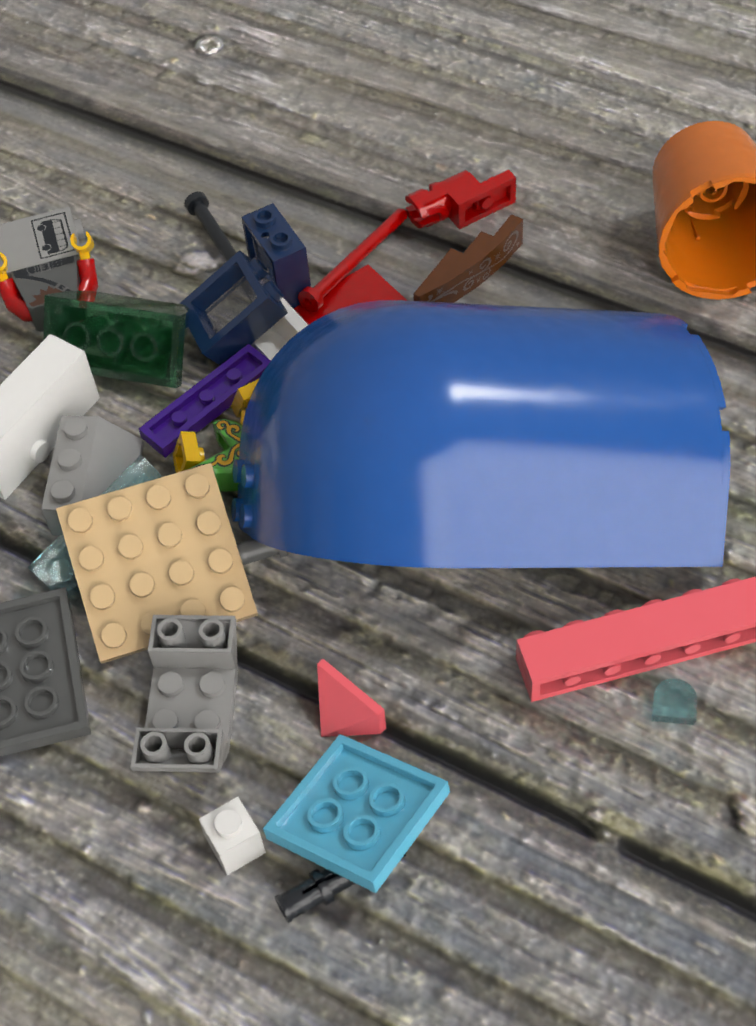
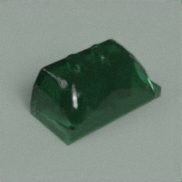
M88 290L51 293L45 295L43 340L49 334H52L85 351L92 375L178 388L182 386L183 353L190 309L183 304Z

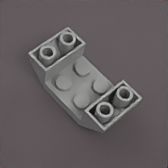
M153 615L148 654L154 668L145 727H136L130 768L132 771L219 773L230 751L237 688L236 617Z

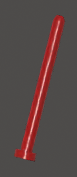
M404 208L397 209L314 287H305L298 294V300L302 307L309 312H316L321 308L323 297L407 219V210Z

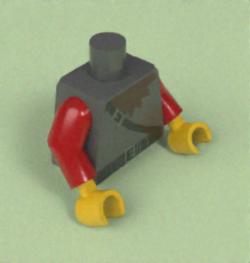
M86 231L87 243L84 246H77V238L74 233L70 237L71 245L79 253L80 260H77L76 255L20 269L11 272L12 278H9L6 273L8 271L7 258L0 252V258L3 262L2 267H0V295L7 310L24 322L32 321L36 331L50 330L52 335L56 337L67 336L72 331L71 324L82 321L85 318V307L90 305L98 289L94 258L90 259V252L94 248V241L90 234Z

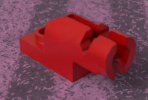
M508 169L480 183L470 172L464 170L445 180L429 184V191L419 189L406 195L405 200L408 204H412L406 207L408 217L415 227L419 229L432 226L449 218L460 230L515 203L516 176Z

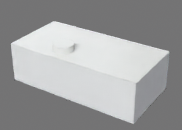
M49 334L0 384V498L4 500L10 496L39 463L47 459L50 451L55 447L61 416H84L100 399L85 351L52 334Z

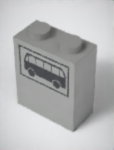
M70 206L0 224V252L7 258L8 271L6 273L9 278H12L11 272L58 259L76 255L77 260H80L79 253L71 245L70 237L72 233L76 235L77 246H84L87 241L80 243L81 239L86 238L80 218L73 220ZM0 258V267H2L3 262Z

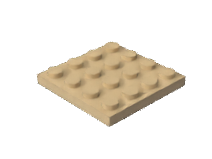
M211 463L56 508L101 664L148 650L153 615L235 616L236 622L258 616Z

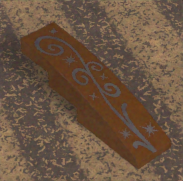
M511 214L494 236L481 231L464 253L451 248L414 292V301L454 303L480 286L500 269L523 244V219Z

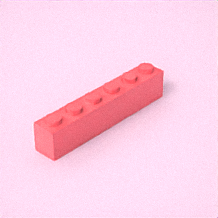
M756 576L743 580L738 578L730 579L720 586L705 590L692 589L679 597L667 600L654 599L646 602L641 607L625 611L621 609L612 610L602 617L587 621L574 620L561 628L545 632L542 630L532 631L523 638L517 639L516 661L531 702L755 643Z

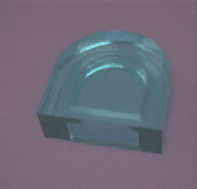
M667 679L658 684L652 701V721L695 725L697 719V695L693 687L680 679Z

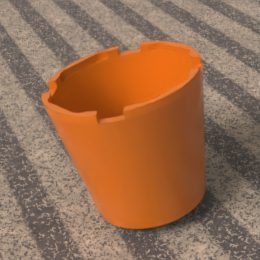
M705 121L693 124L677 132L663 145L653 165L652 177L659 260L662 268L671 278L672 283L690 295L716 300L744 296L752 293L750 288L756 286V143L743 129L728 122Z

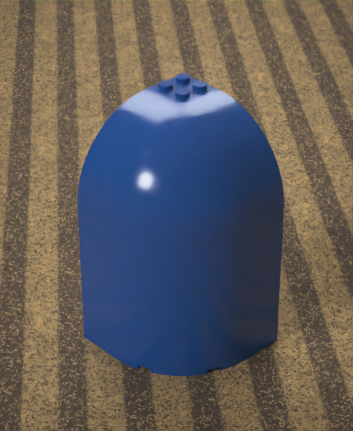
M376 300L357 303L320 317L303 328L279 350L262 373L246 409L241 430L239 459H235L233 463L234 483H238V498H233L232 520L233 522H238L240 529L251 538L275 549L310 557L371 565L415 568L723 567L731 457L729 431H722L719 410L726 408L721 382L714 362L698 335L690 334L687 331L688 324L673 315L632 311L404 300Z

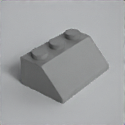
M61 416L41 507L52 535L63 536L56 508L137 485L144 447L143 439L99 416Z

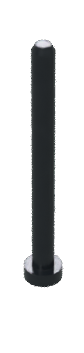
M199 191L188 195L184 201L185 208L189 214L198 217L227 262L237 252L208 210L209 200L204 193ZM249 282L242 286L252 302L257 299Z

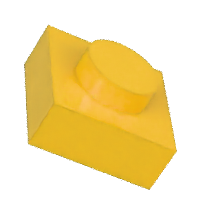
M180 431L172 455L176 473L185 471L205 460L203 448L198 447L196 433Z

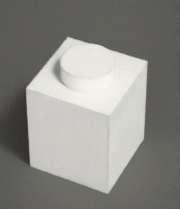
M239 797L199 818L205 838L226 875L231 874L266 853L260 832Z

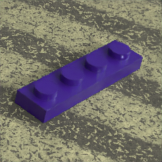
M247 344L138 428L141 438L166 458L174 451L180 431L197 433L232 405L238 388L260 379L271 360L250 344Z

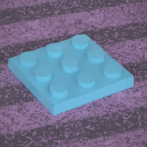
M339 734L265 825L263 830L267 840L376 893L449 795L448 781Z

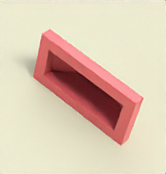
M322 659L317 663L321 737L339 736V734L344 736L381 734L386 729L384 708L326 660Z

